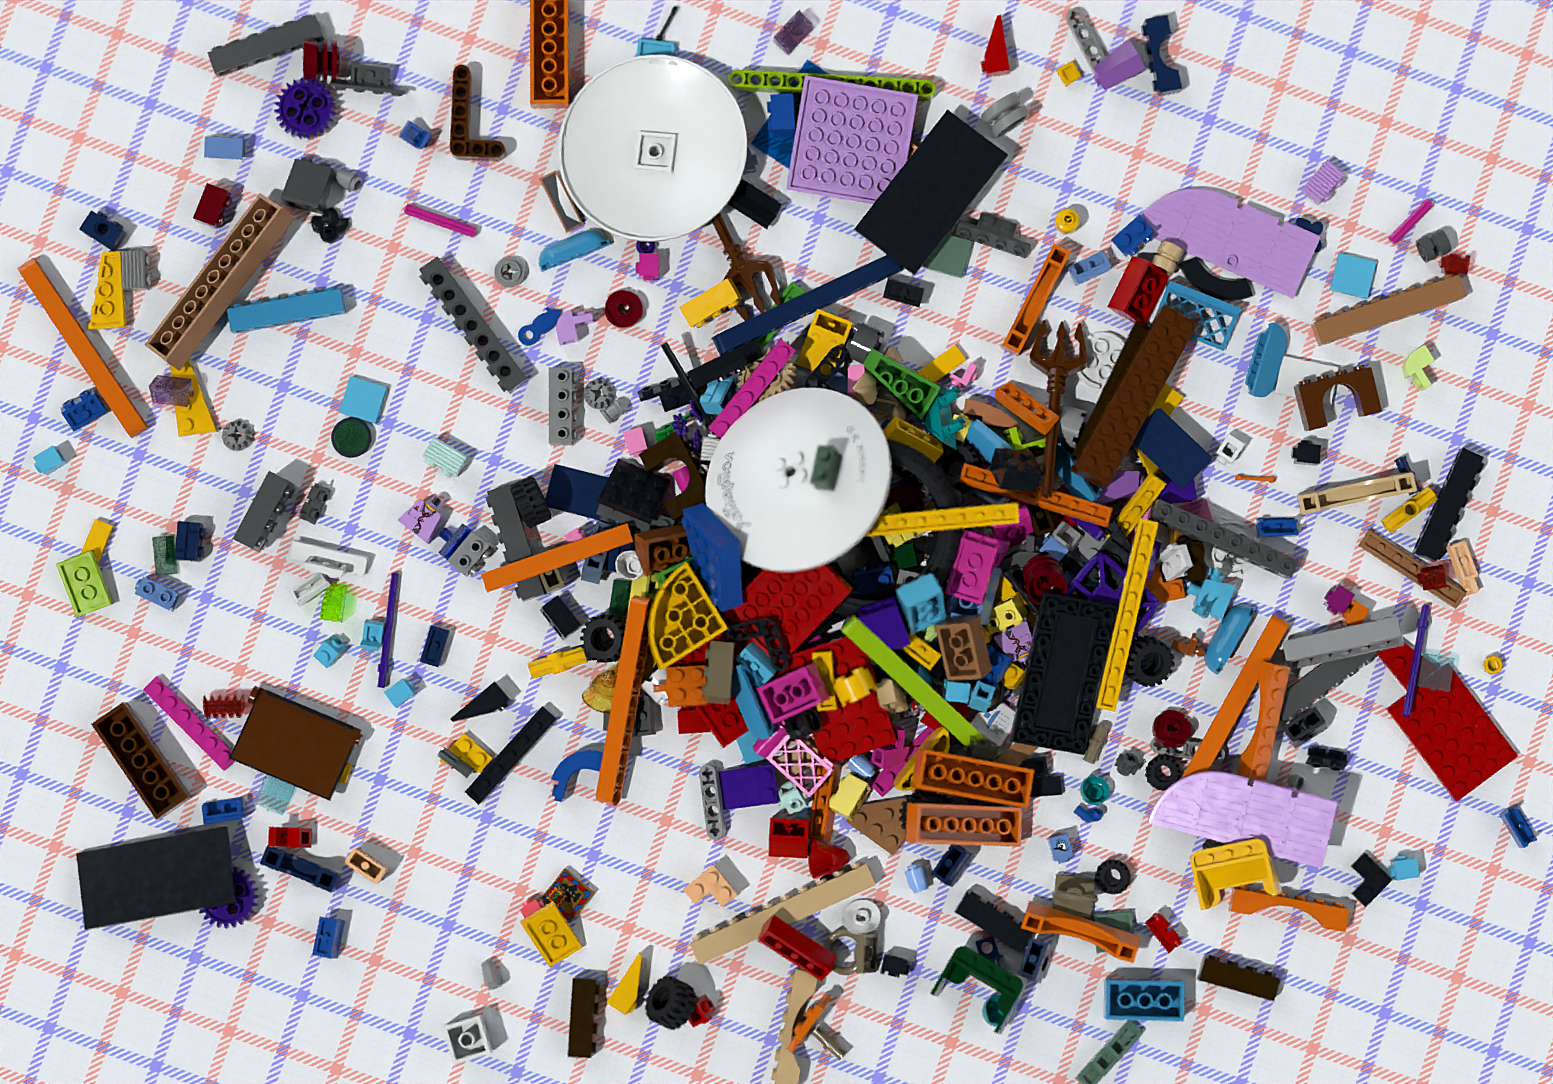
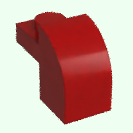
M269 827L268 846L311 848L312 828Z

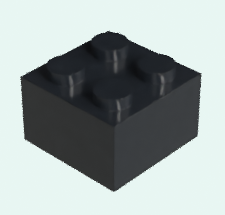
M995 448L989 468L999 489L1036 492L1042 471L1032 451L1026 449Z

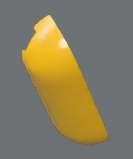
M944 727L937 728L918 749L947 754L950 748L948 731ZM917 751L903 766L894 780L893 786L900 791L914 789L911 788Z

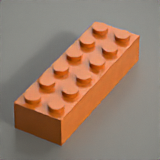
M530 0V105L532 108H569L570 0Z
M917 749L911 788L1012 807L1028 808L1034 770Z
M907 803L906 842L1021 847L1022 808Z

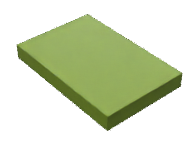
M93 550L56 563L76 618L113 604Z

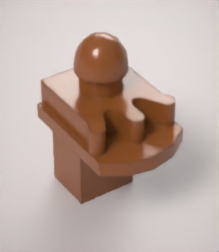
M1197 633L1192 634L1188 645L1173 640L1171 650L1193 658L1194 654L1199 657L1205 655V650L1202 647H1197L1200 640L1196 638Z

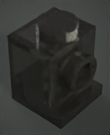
M971 736L967 755L973 759L994 762L995 757L998 756L999 747L993 745L991 740L983 738L979 740L975 736Z

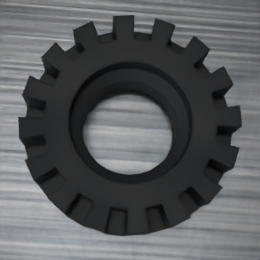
M1158 756L1149 761L1145 769V777L1151 787L1165 791L1172 784L1180 780L1181 768L1172 757ZM1162 765L1167 766L1171 772L1170 777L1165 781L1159 780L1156 776L1157 768Z
M1107 860L1097 867L1095 881L1101 891L1116 895L1122 893L1130 885V870L1121 861ZM1111 869H1115L1120 873V881L1114 885L1106 881V873Z

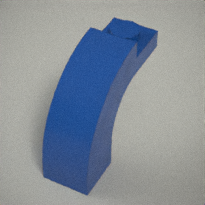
M585 750L566 757L557 766L551 780L559 781L558 785L554 784L552 796H555L554 800L563 802L567 783L576 771L591 769L600 772L603 752Z

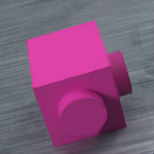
M639 253V262H636V274H639L640 279H643L644 282H655V279H659V253Z

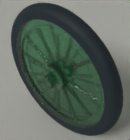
M345 418L339 421L331 434V442L334 449L340 455L348 458L364 454L368 450L372 439L368 425L358 418Z

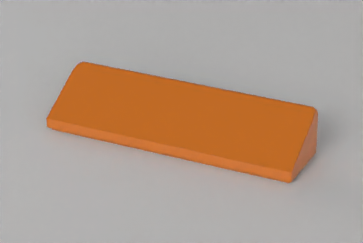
M1010 381L995 390L997 402L1043 435H1046L1059 419L1057 414Z
M834 764L832 767L835 770L814 792L808 831L809 839L831 841L835 812L830 809L829 800L839 789L841 765ZM818 765L817 775H825L828 770L823 765Z

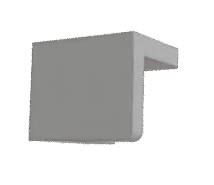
M1064 521L1060 523L1051 535L1070 551H1073L1084 537Z

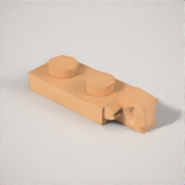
M1466 541L1447 546L1446 549L1458 581L1465 592H1467V596L1479 592L1476 584L1479 575Z

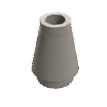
M335 169L332 174V179L349 192H356L361 185V178L357 174Z
M492 960L483 962L481 966L485 987H488V990L501 987L503 985V978Z

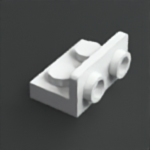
M1178 543L1170 544L1166 550L1159 552L1156 564L1162 565L1166 581L1175 580L1193 566L1187 545H1178Z

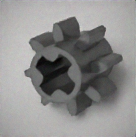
M1127 752L1125 755L1120 753L1114 765L1117 766L1118 773L1123 776H1129L1130 773L1132 775L1136 774L1140 763L1137 762L1138 758L1136 755Z

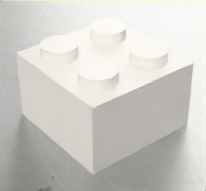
M482 1014L442 1027L453 1065L493 1052Z

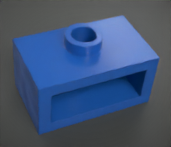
M793 93L770 94L771 101H767V113H771V119H768V131L772 130V137L795 136Z

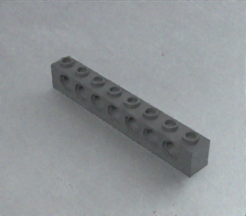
M435 257L421 267L419 270L422 274L419 277L425 285L428 283L431 285L433 290L430 292L436 300L441 299L444 303L441 307L448 316L452 314L455 318L453 323L459 331L463 329L466 333L464 338L470 346L474 344L477 348L475 353L481 362L485 359L489 366L486 368L492 377L496 375L499 378L498 385L503 392L507 390L511 394L528 381L526 376L439 257ZM442 276L444 278L443 283L435 285L434 279ZM449 291L455 293L452 300L445 299V295ZM459 307L466 308L465 314L461 316L456 314V310ZM470 322L477 323V328L473 331L467 329ZM482 337L488 338V343L485 346L478 344L479 339ZM493 352H497L500 355L497 361L490 360V355ZM505 367L511 369V373L507 377L501 376V370Z
M1160 499L1153 502L1147 516L1149 520L1158 522V524L1284 579L1292 578L1299 560Z

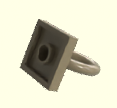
M1056 874L1054 891L1052 892V908L1072 915L1091 918L1092 903H1096L1099 900L1097 895H1093L1095 879Z
M846 928L834 931L828 936L824 943V948L831 951L833 942L842 936L851 937L857 943L854 948L856 963L850 967H840L834 963L832 971L840 975L876 972L878 933L853 934Z

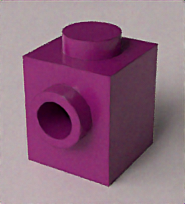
M1338 584L1333 590L1329 589L1324 597L1326 601L1323 605L1327 607L1326 610L1335 616L1337 614L1341 615L1355 594Z

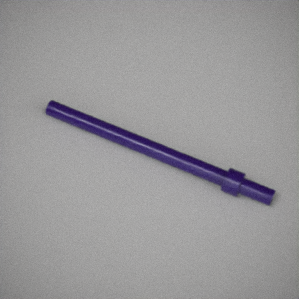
M391 573L381 661L378 664L377 670L379 672L377 687L385 688L386 676L389 673L390 667L388 659L399 579L398 573Z
M1422 605L1420 619L1417 620L1416 627L1418 631L1402 714L1403 717H1410L1425 631L1429 626L1428 615L1430 606Z

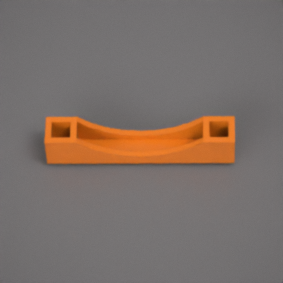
M1053 244L1001 349L1018 357L1071 253L1070 251Z
M1261 662L1258 676L1260 690L1258 721L1250 743L1241 754L1237 774L1251 779L1266 781L1291 667L1273 662Z
M1237 886V889L1232 888L1228 911L1251 915L1267 907L1290 906L1306 912L1325 929L1346 932L1350 909L1344 908L1345 904L1333 902V906L1325 905L1326 901L1314 899V902H1307V897L1295 895V898L1291 899L1287 898L1285 893L1273 896L1268 895L1262 889L1252 892L1249 891V887Z
M1031 901L1028 902L1021 926L1022 929L1038 934H1062L1085 940L1102 948L1114 958L1134 963L1141 938L1139 935Z

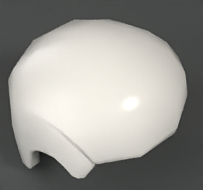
M623 551L617 557L615 562L616 571L627 580H636L644 575L635 551Z

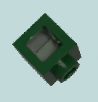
M908 541L893 548L894 552H891L893 564L897 563L898 571L918 566L913 543L908 544Z

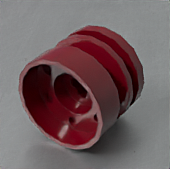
M304 39L303 80H316L319 71L322 72L323 80H327V72H331V81H336L340 62L337 41L332 40L331 49H327V40H324L322 49H319L317 40Z
M1041 554L1032 557L1026 562L1022 575L1028 596L1034 603L1040 605L1042 591L1066 594V579L1061 563L1055 557Z

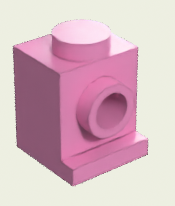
M581 527L579 529L575 528L564 535L568 543L586 538L587 535Z

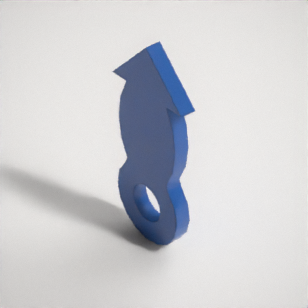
M545 308L546 313L540 314L533 320L531 325H525L519 330L518 338L520 342L526 346L534 345L540 335H544L553 329L561 315V310ZM527 331L533 333V338L530 340L524 338V334Z

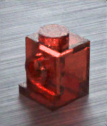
M1449 254L1446 257L1441 256L1439 267L1442 268L1441 273L1465 277L1468 273L1470 256L1466 255L1464 258H1461L1459 254Z
M1443 564L1420 568V573H1417L1418 585H1422L1423 591L1447 587ZM1434 574L1433 578H1427V575Z

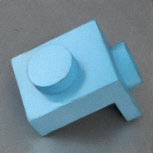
M365 620L360 648H364L367 651H379L383 641L384 622Z
M332 635L323 642L313 656L323 666L329 668L337 657L346 650L347 646L340 638Z

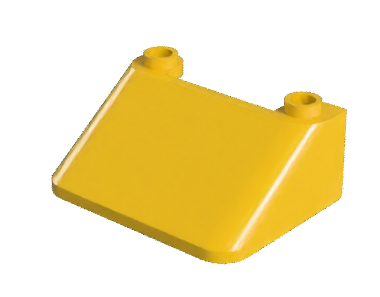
M1260 839L1196 851L1191 855L1190 863L1201 910L1215 907L1220 903L1221 889L1262 881L1264 890L1268 894L1275 896L1282 893L1280 881L1267 846Z

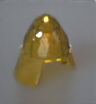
M607 670L598 674L582 693L583 701L590 708L601 713L610 714L617 678L616 672L614 670Z

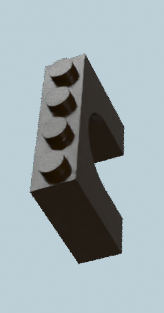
M676 432L672 433L639 454L646 470L652 473L657 472L674 461H682L689 470V483L686 489L664 503L672 520L681 522L684 517L683 509L702 503L707 506V472L703 466L699 465V457L689 445L691 443L687 435L683 437L681 432L678 435Z

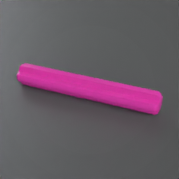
M411 204L405 206L404 213L472 238L476 235L477 228Z

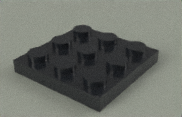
M618 459L598 497L597 503L651 524L671 480Z

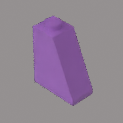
M1128 39L1093 68L1096 74L1093 78L1098 86L1102 85L1106 91L1146 68L1138 52Z
M1117 470L1109 486L1100 492V497L1094 503L1109 506L1132 497L1144 482V477H1141L1140 471Z

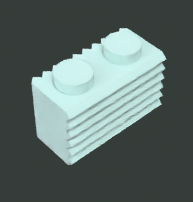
M433 437L423 454L426 464L433 468L436 465L441 467V472L450 478L452 475L458 476L469 458L436 437Z

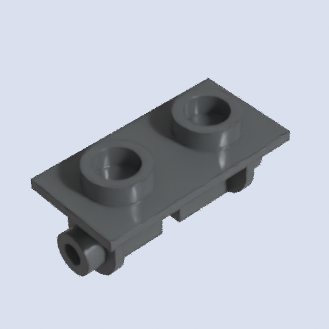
M317 483L311 486L307 498L312 500L311 504L304 502L299 518L315 525L321 515L325 502L329 498L331 490Z

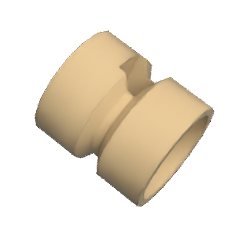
M1162 241L1157 250L1159 255H1155L1151 263L1167 275L1172 276L1177 267L1175 262L1180 261L1184 251L1173 243Z

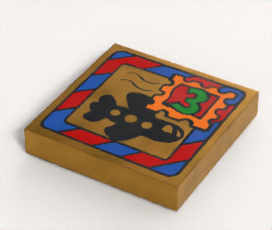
M564 868L540 899L546 904L554 901L564 918L571 923L595 892Z

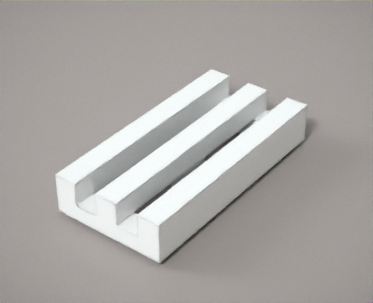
M313 574L291 589L289 593L300 607L329 587L330 583L324 574Z

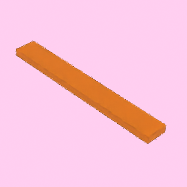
M966 463L963 465L959 478V483L1106 528L1113 509L1055 490L1052 492V497L1046 499L1040 496L1041 486L1039 485L1036 492L999 489L991 471Z
M626 523L482 573L481 576L488 593L634 541Z

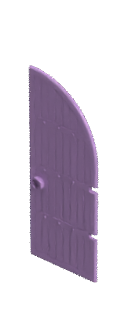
M1202 188L1182 189L1169 193L1156 200L1141 214L1142 218L1155 230L1152 234L1154 239L1173 243L1183 249L1184 252L1292 299L1321 236L1287 221L1281 227L1277 225L1280 218L1246 203H1244L1242 209L1237 208L1239 200L1217 191Z
M1208 771L1189 775L1172 784L1158 798L1148 818V823L1227 844L1260 839L1265 842L1269 854L1272 856L1322 868L1338 801L1300 791L1296 798L1292 797L1293 789L1254 780L1253 786L1247 785L1249 778L1226 772Z

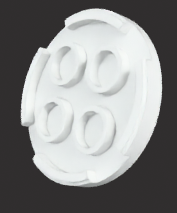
M1097 332L1084 338L1088 358L1087 367L1076 374L1083 383L1095 389H1103L1125 343L1120 337L1109 332ZM1079 344L1073 358L1079 357Z
M1228 519L1215 523L1258 542L1254 532L1241 521ZM1203 543L1205 549L1204 563L1208 568L1221 569L1224 577L1242 575L1253 566L1248 562Z

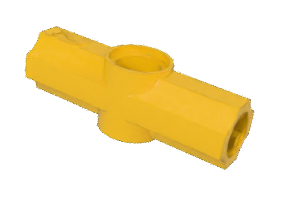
M1427 486L1382 519L1381 522L1385 529L1392 534L1438 499L1435 493ZM1407 505L1413 508L1412 515H1408L1405 512Z
M578 647L566 652H556L547 655L546 658L529 662L528 668L532 679L551 673H560L569 670L568 668L587 663L584 648Z

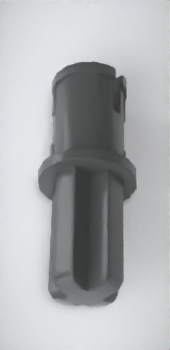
M443 747L439 751L438 757L449 764L451 769L454 768L465 776V778H468L474 768L460 759L461 756L457 757L447 748Z

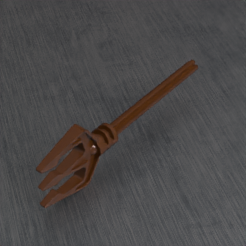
M717 214L711 221L724 245L723 254L729 255L726 260L732 261L729 265L730 269L723 280L731 278L735 286L741 283L754 299V306L761 313H764V303L758 297L753 277L757 273L765 272L772 287L770 297L777 306L781 305L772 264L767 261L748 260L746 257H742L744 252L739 251L741 248L740 244L734 242L721 214ZM739 305L734 307L744 321L749 320L747 309L741 308Z
M1043 320L1030 353V364L1048 377V386L1046 387L1047 393L1050 394L1048 409L1059 416L1061 395L1066 390L1064 387L1066 385L1065 380L1067 377L1084 370L1087 367L1088 358L1081 323H1078L1074 338L1079 342L1078 358L1067 359L1065 357L1063 345L1065 329L1063 322L1060 323L1056 333L1057 343L1053 356L1049 358L1040 355L1041 340L1047 336L1046 321ZM1059 419L1046 434L1040 496L1046 499L1052 497Z

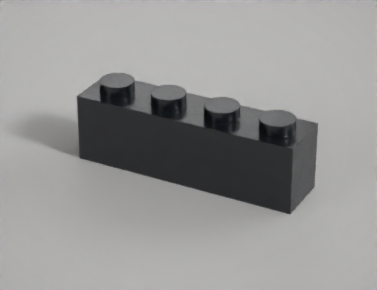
M973 891L970 894L965 892L954 912L1022 953L1033 932L1022 929V921L1020 924L1013 921L1014 916L1006 911L1003 914L996 910L998 906L988 901L985 904L980 901L981 896Z

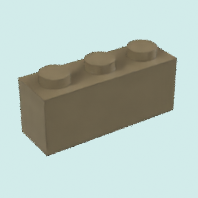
M711 641L710 646L706 647L705 659H708V666H704L703 677H707V684H703L702 696H706V703L729 704L734 643Z

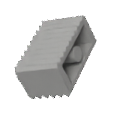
M145 250L121 251L123 290H149L148 286L152 284L151 274H148V266H151L150 255Z

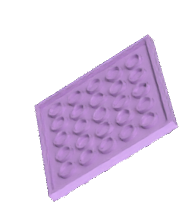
M805 75L786 189L874 204L907 162L918 95Z

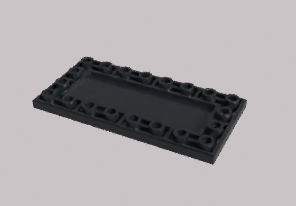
M947 109L857 224L854 231L915 276L1002 165L1008 154Z
M1042 591L1009 738L1010 742L1085 755L1118 605Z
M227 826L76 853L85 930L237 903Z

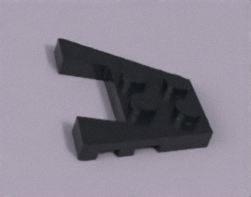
M1111 515L1107 528L1098 525L1110 535L1098 552H1103V554L1110 556L1127 571L1132 545ZM1069 554L1061 566L1063 571L1077 575L1084 567V564ZM1097 562L1085 578L1100 583ZM1104 562L1105 583L1109 587L1117 589L1124 578Z

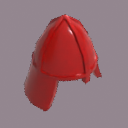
M816 839L810 841L808 865L813 879L839 871L851 860L849 853L840 846Z

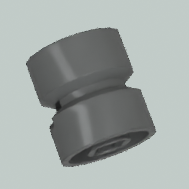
M1443 230L1432 233L1430 238L1425 236L1416 240L1417 250L1425 263L1436 259L1437 255L1443 256L1451 252L1449 239Z

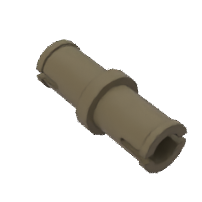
M1097 724L1092 739L1088 741L1089 746L1083 757L1084 761L1095 764L1099 750L1104 746L1102 743L1109 728Z
M820 1025L811 1033L824 1045L823 1048L825 1050L828 1049L839 1061L848 1052L835 1041L836 1038L834 1036L831 1037Z

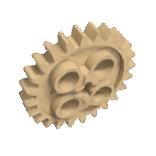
M770 347L767 352L761 349L764 355L762 358L745 365L746 370L742 371V376L738 377L740 382L737 385L739 387L743 385L769 353ZM790 357L756 399L755 404L770 396L784 392L785 389H791L788 385L794 383L791 378L796 376L793 371L797 369L794 366L795 362L792 360V357Z

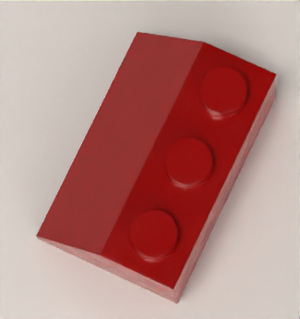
M1132 256L1107 307L1132 322H1141L1146 325L1170 276L1149 260Z

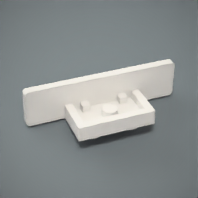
M298 540L293 541L290 554L291 559L305 562L304 569L309 570L310 573H322L330 578H341L345 572L364 576L368 558Z

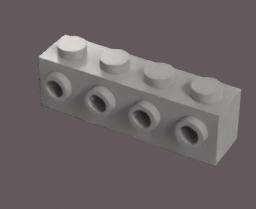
M549 367L550 446H573V441L577 439V431L573 429V422L577 420L576 410H573V403H576L577 400L576 391H573V384H576L577 377L572 367Z

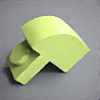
M1426 345L1409 354L1402 366L1404 378L1406 379L1412 375L1413 384L1417 389L1420 388L1421 391L1432 385L1422 369L1435 361Z

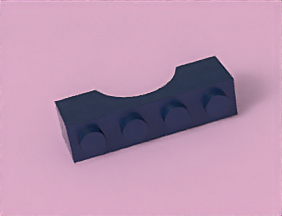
M1168 15L1145 19L1143 25H1141V32L1143 37L1146 36L1145 52L1146 55L1150 56L1151 62H1148L1149 72L1153 73L1154 80H1152L1153 91L1157 92V97L1180 93L1182 85L1179 70L1168 67L1160 56V45L1171 35Z
M267 845L260 864L295 876L331 893L335 892L342 875L274 846Z

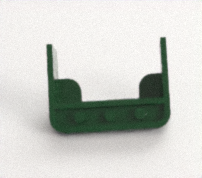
M960 946L952 954L930 994L939 996L947 980L954 984H961L968 975L973 976L1001 993L997 1006L1004 1015L994 1032L1002 1034L1017 1008L1024 989V983L1019 977L972 949Z

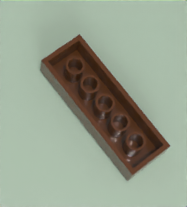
M122 702L91 724L156 820H161L192 798L127 702Z

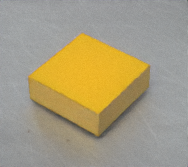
M1073 60L1056 69L1065 87L1082 78Z

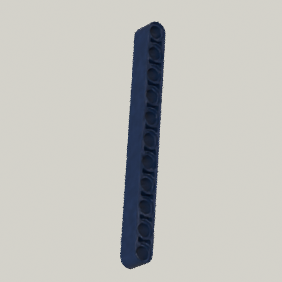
M885 255L712 337V340L721 356L816 312L817 309L825 308L891 277L905 268L888 255Z

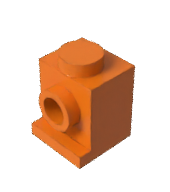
M1352 600L1349 604L1351 607H1347L1342 614L1344 619L1341 626L1345 628L1348 625L1362 624L1370 609Z

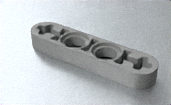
M1072 8L1066 15V22L1093 74L1096 75L1093 68L1097 65L1096 60L1094 62L1091 60L1101 56L1098 59L1100 63L1105 58V55L1083 12L1078 8ZM1072 13H1074V15H1079L1077 20L1080 26H1078L1076 29L1074 28L1077 26L1076 21L1074 19H1070ZM1085 29L1088 31L1089 36L1082 39L1078 36V31ZM1087 47H1096L1097 54L1089 55L1086 51Z
M1154 738L1150 742V748L1154 753L1192 759V748L1200 745L1197 742L1187 741L1183 746V751L1180 754H1176L1173 748H1169V753L1166 752L1167 748L1164 747L1158 751L1157 747L1154 746ZM1223 748L1218 752L1221 754V757H1218L1213 763H1220L1224 760L1225 751Z
M706 764L699 770L706 832L711 839H720L726 833L719 772L715 765ZM708 769L713 772L710 775V781H714V783L706 784L709 781V776L705 775V771H708ZM709 787H713L716 791L715 796L712 798L707 795ZM711 806H715L718 809L716 817L711 816L709 813ZM719 819V822L711 823V820ZM715 823L716 828H720V832L717 835L712 831V829H715Z

